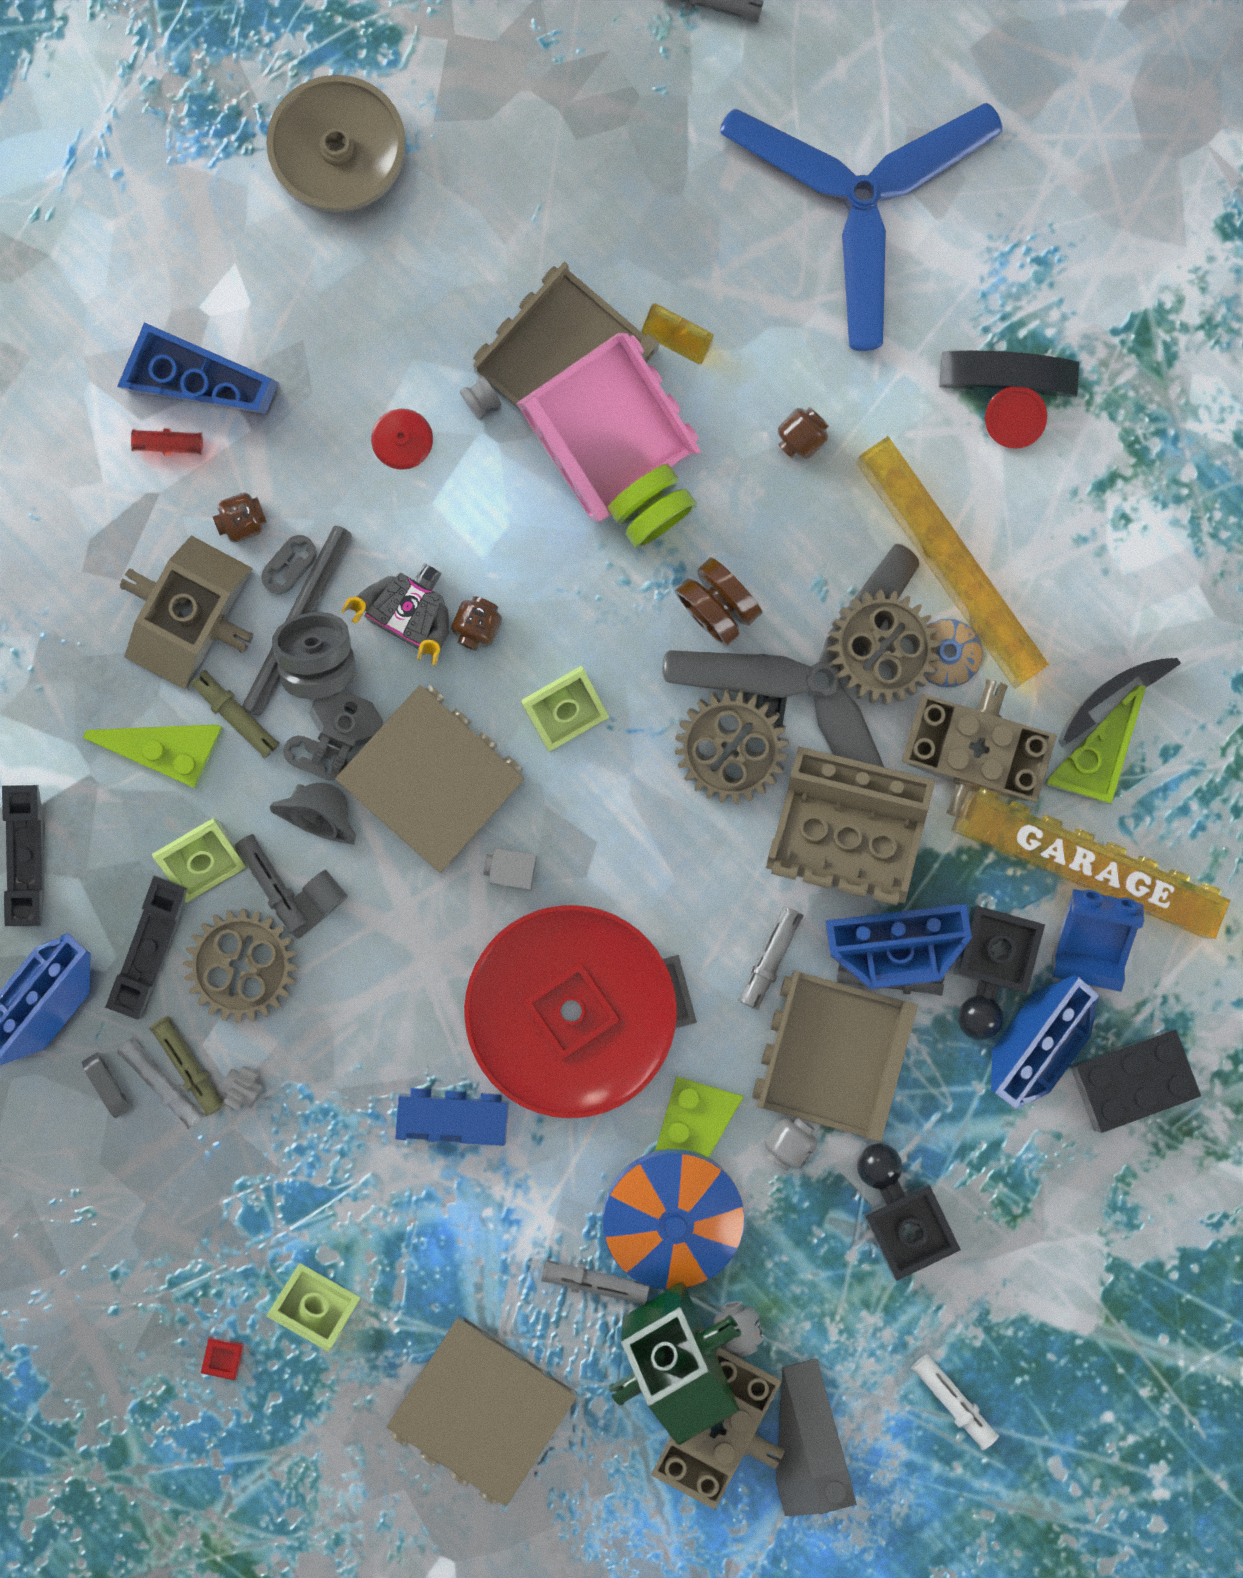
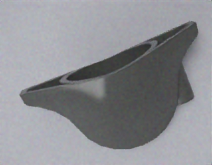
M320 782L307 786L298 784L291 797L275 801L270 806L273 814L304 831L328 840L355 845L356 834L347 820L346 797L338 787L332 784Z

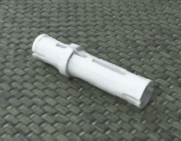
M929 1353L914 1363L911 1369L917 1373L934 1395L955 1417L954 1423L959 1428L963 1427L980 1446L982 1451L990 1447L998 1439L999 1434L979 1414L980 1408L975 1403L971 1404L935 1363Z

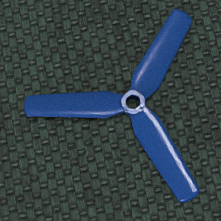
M984 103L885 155L869 175L858 176L839 159L738 109H733L726 115L721 124L720 133L817 192L845 200V204L850 210L842 233L849 346L856 351H870L878 349L883 345L886 230L877 207L878 202L909 194L1000 135L1003 127L996 110L992 105ZM858 189H866L871 193L872 198L863 201L858 199L854 192Z

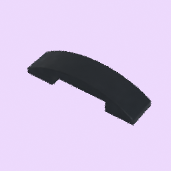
M944 351L941 353L939 387L971 390L974 387L1000 389L1025 387L1033 391H1040L1042 395L1077 397L1080 362L1053 356L1019 352Z
M1165 658L1142 663L1102 684L1077 707L1067 721L1058 740L1061 747L1067 745L1096 724L1088 713L1093 708L1137 677L1140 678L1146 687L1150 686L1181 664L1179 659Z
M3 785L2 819L6 821L7 891H4L5 926H41L44 899V833L39 785Z
M156 875L153 876L141 908L143 909L142 916L121 973L116 976L105 1008L137 1020L140 1019L172 942L185 901L187 887Z

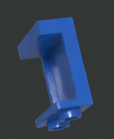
M1073 889L1052 955V977L1066 979L1076 975L1087 985L1122 992L1125 983L1124 969L1137 930L1142 928L1144 924L1143 904L1137 903L1130 898L1119 899L1105 896L1094 890L1082 891Z

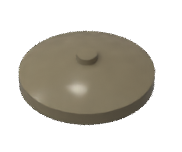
M346 75L317 77L294 88L275 109L267 131L268 159L273 173L282 188L301 204L329 213L358 210L378 200L396 181L402 169L406 153L403 124L391 100L369 82Z

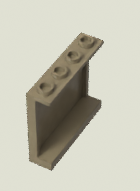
M564 261L559 268L553 266L542 279L544 285L536 294L530 292L519 305L521 311L512 320L508 317L496 331V334L499 336L491 345L485 343L480 347L473 357L475 360L473 367L478 376L481 377L483 375L492 388L521 412L516 404L517 402L617 333H628L629 336L633 335L637 338L643 347L644 353L641 356L646 364L658 351L659 342L649 333L645 336L570 272L569 265Z
M419 685L337 775L335 780L434 869L441 873L524 781V778L520 775L523 768L509 755L503 760L493 751L497 744L485 733L481 732L478 736L468 728L471 721L457 708L451 713L441 703L445 698L434 687L429 685L425 689Z
M793 970L791 977L785 975L782 983L780 996L785 997L782 1011L776 1009L770 1029L776 1031L773 1045L767 1043L764 1049L761 1064L767 1065L763 1079L757 1077L752 1098L757 1099L756 1106L796 1118L801 1117L810 1122L881 1142L918 1004Z
M459 1314L386 1428L392 1431L390 1436L401 1445L408 1447L409 1444H412L421 1450L419 1455L428 1463L436 1467L441 1463L450 1469L449 1475L458 1483L464 1486H468L471 1483L480 1489L479 1495L490 1504L497 1506L501 1503L507 1507L577 1398V1391Z

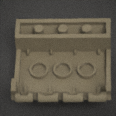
M798 746L786 799L776 835L771 844L766 868L771 869V874L793 880H796V877L799 876L803 877V882L829 889H831V885L838 886L837 891L864 898L866 894L873 895L872 900L896 906L898 902L905 903L936 780Z

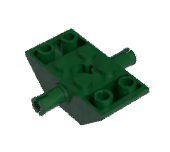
M682 1282L623 1316L621 1344L633 1373L609 1385L611 1393L616 1391L615 1394L611 1395L612 1398L621 1406L633 1397L643 1393L650 1410L678 1445L685 1443L740 1411L739 1406L715 1354L717 1348L741 1336V1330L739 1328L734 1329L738 1326L737 1322L731 1315H728L725 1319L705 1330L686 1286Z

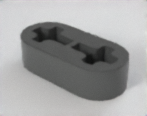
M304 535L291 537L268 562L261 575L262 583L268 591L279 595L288 592L310 568L317 556L316 546L311 539ZM296 544L300 547L307 544L306 551L309 554L306 559L298 557L291 564L290 561L295 556L293 547ZM287 565L289 568L283 575L286 582L283 585L279 583L274 584V586L270 585L273 580L270 576L271 572L280 573Z
M299 735L287 740L283 753L284 758L289 764L326 780L335 781L338 774L334 772L327 774V767L321 763L319 765L313 764L311 759L301 757L299 761H294L295 754L291 752L293 746L299 747L301 742L306 743L305 749L314 754L319 742ZM327 746L324 758L331 760L333 755H338L339 750ZM345 758V761H344V763H343V765H342V768H341L340 772H341V771L346 767V765L348 764L347 758Z
M96 1052L81 1062L98 1095L114 1118H118L132 1109L125 1092L100 1053Z

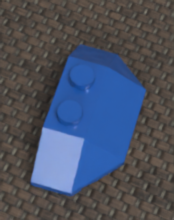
M967 904L825 921L830 956L869 990L940 982L972 939Z
M69 933L62 935L59 939H54L35 947L0 990V1066L44 1050L89 995L91 953Z
M1076 975L1033 992L992 1048L991 1090L1016 1110L1023 1107L1025 1103L1033 1102L1049 1094L1091 1037L1095 1019V1004H1098L1099 994Z

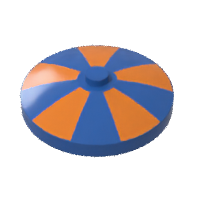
M684 1149L655 1151L629 1164L613 1181L606 1195L602 1211L604 1238L608 1250L617 1265L636 1281L653 1288L666 1290L681 1282L685 1284L686 1288H690L718 1274L736 1253L742 1239L745 1223L741 1196L730 1175L709 1157Z

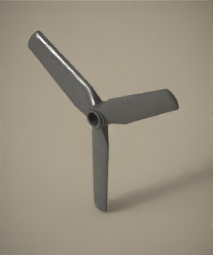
M895 544L855 598L862 604L863 594L869 592L874 600L876 592L883 590L885 599L893 591H897L899 599L919 567V559L906 546ZM876 615L874 619L875 625L879 629L886 620L882 615ZM833 627L830 632H838V630ZM827 636L819 661L812 666L785 656L776 655L764 656L669 650L664 655L662 672L665 681L668 683L719 690L729 689V691L734 692L743 690L744 693L780 698L807 692L810 696L814 697L818 726L834 755L884 767L859 706L840 686L841 679H835V676L841 671L840 667H829V663L836 659V654L826 652L827 648L835 645V642L829 640ZM858 640L852 642L854 653L858 656H863L866 652L865 645ZM820 671L828 676L829 686L827 689H820L815 684L814 675L816 672Z

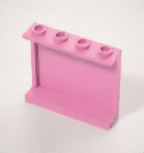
M617 333L516 403L590 520L601 522L611 515L607 509L608 505L636 480L663 464H669L671 467L690 453L698 454L701 452L696 444L699 441L697 434L689 424L684 425L678 415L680 412L679 405L670 394L666 396L659 385L662 383V378L658 371L652 365L648 366L641 356L644 353L643 347L635 336H629L628 333Z

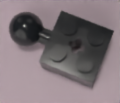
M973 906L969 913L972 939L957 958L953 974L979 981L976 995L968 998L959 1009L958 1024L966 1036L981 1041L994 1037L1002 1027L1003 1012L996 1002L999 987L1019 993L1028 992L1045 924L981 906ZM1000 940L1002 941L1001 947L1006 949V954L995 958V952L991 951V947Z
M882 1143L866 1147L858 1158L857 1171L861 1180L866 1185L880 1190L884 1202L863 1211L862 1214L892 1277L898 1281L961 1251L931 1186L924 1182L904 1192L898 1181L902 1173V1160L899 1153L893 1147ZM911 1223L913 1226H919V1229L915 1231L916 1237L914 1239H910L907 1235L903 1236L902 1234L906 1230L905 1225Z

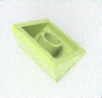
M582 666L521 700L522 707L549 752L609 718Z
M214 818L152 853L154 860L171 882L188 888L185 897L186 903L247 868L221 821Z
M299 1263L269 1310L267 1317L329 1352L344 1329L360 1297Z

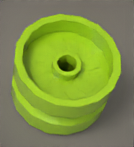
M663 464L636 480L607 507L617 524L632 521L627 527L625 535L635 549L642 548L659 538L683 520L697 506V502L687 489H679L670 493L676 487L679 477L669 464Z

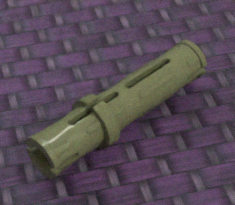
M203 670L199 674L200 677L196 676L190 683V686L211 705L210 709L215 714L219 713L264 759L267 758L270 752H273L280 743L234 699L235 695L230 690L226 691L208 674L207 670Z
M169 1016L160 1019L149 1027L185 1081L183 1087L187 1092H192L205 1112L206 1117L222 1108L225 1104L208 1079L211 1075L207 1070H202L187 1044L170 1021Z

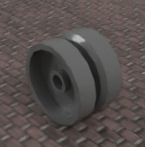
M324 612L300 614L280 625L272 637V647L275 660L278 663L281 684L288 693L298 698H324L342 691L352 683L356 675V662L351 648L348 626L342 618Z

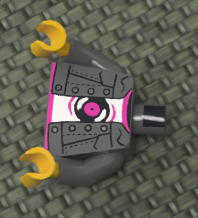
M425 563L414 580L403 573H399L396 577L387 576L368 586L356 597L348 598L341 610L342 614L349 609L356 612L352 620L353 623H358L366 611L364 616L367 621L418 649V660L421 659L423 654L432 655L431 665L437 664L439 652L449 634L448 609L443 604V597L432 591L442 573Z

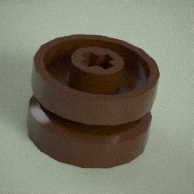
M710 557L698 568V577L704 587L695 580L686 579L675 590V594L691 617L716 641L727 647L740 634L739 627L734 619L741 624L750 626L763 611L742 583L725 566Z

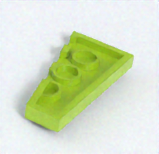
M676 1076L655 1151L684 1149L709 1157L744 1096Z

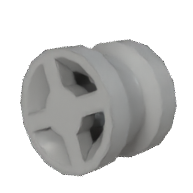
M483 375L476 380L474 386L470 388L464 387L460 390L461 396L478 420L484 417L486 410L502 405L497 394Z

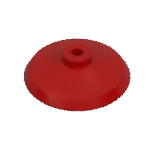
M1008 387L999 391L990 400L986 409L985 424L987 431L994 441L1007 448L1018 449L1033 444L1042 435L1047 424V409L1044 401L1035 391L1025 387Z
M395 409L385 413L378 419L372 430L371 444L376 457L383 464L393 469L405 470L418 466L427 458L433 445V433L428 421L421 414L410 409Z

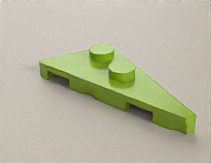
M1136 685L1046 779L1045 785L1106 804H1112L1146 687Z
M212 724L86 730L82 738L196 789L223 727Z

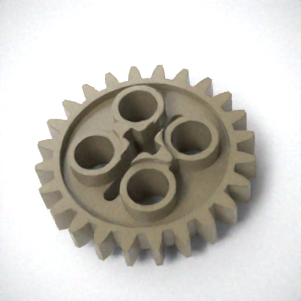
M879 590L876 592L874 600L869 592H866L862 595V604L856 598L852 599L849 602L851 610L843 607L839 611L840 616L844 620L834 619L831 622V625L838 632H830L827 635V638L834 641L835 645L827 648L826 652L836 654V659L829 663V667L839 666L841 669L835 676V679L838 680L846 677L848 682L844 689L847 691L856 686L858 688L856 698H861L867 692L869 693V702L872 704L877 701L879 695H881L884 705L891 702L892 694L898 702L905 699V691L910 696L918 693L915 684L920 687L928 684L923 674L931 676L936 671L929 663L940 659V656L932 653L931 650L941 644L939 641L931 640L930 638L938 629L933 627L927 628L925 625L931 619V615L924 617L918 615L922 608L921 604L910 608V596L898 602L897 591H893L885 599L883 590ZM876 615H882L888 621L887 631L877 628L874 622ZM899 624H902L904 629L886 647V652L877 657L867 671L864 670L863 665L880 648V643L887 639ZM902 638L909 639L913 643V654H907L902 650L900 645ZM854 640H858L865 645V656H858L854 653L852 649V642ZM879 664H886L890 667L892 671V678L890 680H886L879 675Z
M726 689L722 700L713 692L710 695L709 705L703 699L698 700L699 712L692 708L688 709L687 715L692 722L681 720L679 724L686 733H677L675 736V740L684 743V745L675 749V754L685 756L679 762L678 768L689 767V771L684 779L686 781L693 778L698 780L694 788L695 791L703 786L707 787L706 798L708 799L714 792H718L720 803L724 802L728 794L732 795L734 803L738 804L740 794L744 793L746 798L751 801L753 799V789H756L763 795L766 792L764 782L773 786L776 784L777 780L772 772L783 773L784 767L777 761L787 760L788 753L779 750L789 743V739L779 738V735L785 731L786 726H775L774 723L778 719L779 713L771 715L766 713L769 702L758 707L756 705V694L748 702L744 700L743 690H740L736 699H732L729 689ZM727 714L734 716L738 720V728L727 730L721 724V717ZM747 723H752V729L740 740L737 749L732 750L716 770H712L711 765L722 755L727 743H732ZM752 737H758L764 741L766 749L762 752H754L748 747L747 740ZM702 741H709L714 744L716 753L712 756H705L699 751L698 744ZM731 763L737 764L742 768L743 775L739 778H732L726 773L725 766Z
M241 908L239 918L235 917L232 910L226 911L225 921L218 915H213L215 926L211 927L206 923H202L201 927L205 932L204 936L196 934L191 936L198 943L197 947H186V951L194 956L193 960L185 961L183 965L193 968V973L186 975L184 979L195 980L196 983L189 990V993L200 992L202 994L197 1002L199 1006L208 1002L211 1003L208 1014L213 1015L221 1009V1020L227 1021L231 1013H234L236 1023H241L244 1013H247L249 1020L254 1022L256 1021V1011L258 1010L265 1017L270 1016L268 1005L271 1004L273 1007L281 1008V1003L277 997L279 995L290 997L291 994L284 987L286 984L297 983L294 978L289 976V971H296L299 969V966L290 964L289 959L297 956L298 952L287 951L286 948L293 942V938L281 939L280 936L284 932L285 927L279 926L273 930L271 928L274 922L273 917H268L262 923L260 911H255L251 919L248 918L247 909ZM228 934L235 935L239 942L238 948L231 954L226 953L221 945L223 938ZM251 935L253 941L245 957V963L249 965V970L240 973L236 994L231 996L230 990L238 974V968L234 967L233 964L235 960L243 958L246 939ZM262 944L268 945L272 950V957L266 964L259 963L255 958V951ZM221 967L227 972L228 979L224 986L218 988L212 983L211 974L213 970ZM253 977L261 983V992L255 998L247 996L244 990L246 981Z

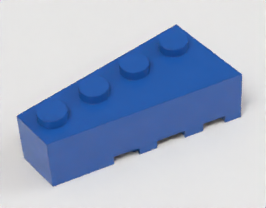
M144 322L117 387L129 392L266 415L279 382Z

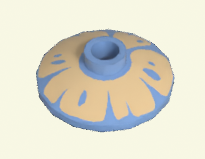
M940 619L928 624L927 628L933 627L938 629L930 638L931 640L939 641L941 644L931 650L932 653L940 656V659L929 663L936 670L935 673L931 676L924 674L923 676L928 682L940 687H956L968 682L977 673L982 662V645L977 633L968 624L956 619ZM947 645L955 648L956 654L952 658L944 655L943 649Z

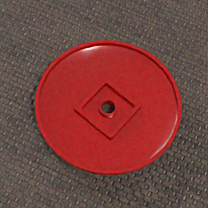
M561 905L529 913L509 924L491 940L481 953L469 978L465 996L464 1018L466 1034L473 1055L483 1073L502 1094L518 1105L539 1114L558 1118H583L602 1114L623 1105L640 1093L652 1081L663 1065L672 1045L676 1028L677 1003L671 975L663 958L651 941L640 930L617 915L601 909L579 905ZM572 1000L579 1003L582 1009L579 1019L569 1021L563 1017L562 1006L566 1001Z

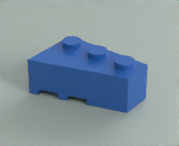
M410 1088V1094H402L398 1098L395 1140H406V1138L423 1139L428 1142L449 1141L463 1144L505 1146L509 1102L502 1101L501 1094L481 1093L480 1099L466 1098L467 1092L446 1090L445 1097L431 1096L432 1089Z

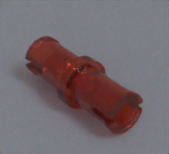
M164 428L163 431L132 429L131 451L162 452L163 456H170L171 453L202 455L203 433L172 432L171 428Z

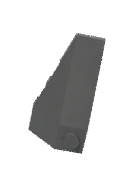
M817 1358L782 1367L778 1447L784 1448L785 1451L781 1459L777 1458L779 1464L776 1468V1484L785 1516L824 1514L857 1505Z

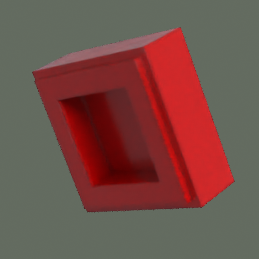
M209 1337L201 1374L235 1381L238 1376L244 1344Z

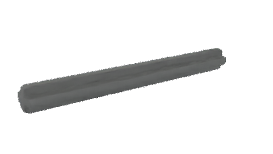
M336 525L332 528L285 622L300 614L312 613L352 537L351 532ZM273 647L243 703V708L246 711L257 716L262 714L280 678Z

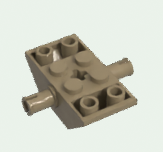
M191 535L169 559L157 582L144 577L131 568L128 569L125 576L137 584L122 578L120 588L146 602L134 623L124 657L187 690L210 646L216 639L239 650L243 654L249 646L236 638L239 637L251 643L253 633L227 621V615L253 568ZM192 603V613L183 618L180 608L182 606L189 607Z
M986 679L979 709L976 708L975 710L921 694L901 760L926 773L953 781L956 785L946 813L951 816L957 815L961 803L958 818L966 820L969 818L968 815L976 790L1037 803L1057 738L1055 734L1003 719L999 712L1008 685L1000 682L997 685L995 695H993L997 681ZM976 742H979L981 748L984 749V753L979 755L978 758L974 757V750L969 748V745H974Z
M721 1347L715 1350V1354L740 1411L722 1421L724 1427L722 1430L711 1432L709 1428L681 1445L676 1444L670 1434H668L651 1476L714 1510L743 1456L745 1457L748 1454L775 1470L779 1464L777 1458L781 1459L785 1451L784 1448H780L758 1436V1431H756L782 1380Z

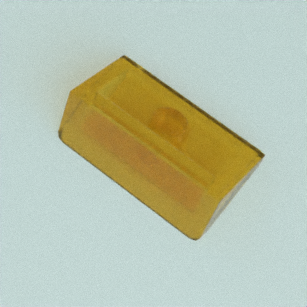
M656 303L650 307L642 328V333L645 336L649 333L659 344L697 364L703 363L713 345V333Z

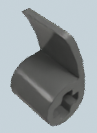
M326 869L312 878L302 888V892L293 898L305 918L309 921L305 927L293 933L297 939L315 927L348 898L345 891Z

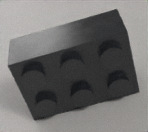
M1165 1029L1070 1064L1093 1129L1099 1133H1104L1201 1097L1176 1029Z

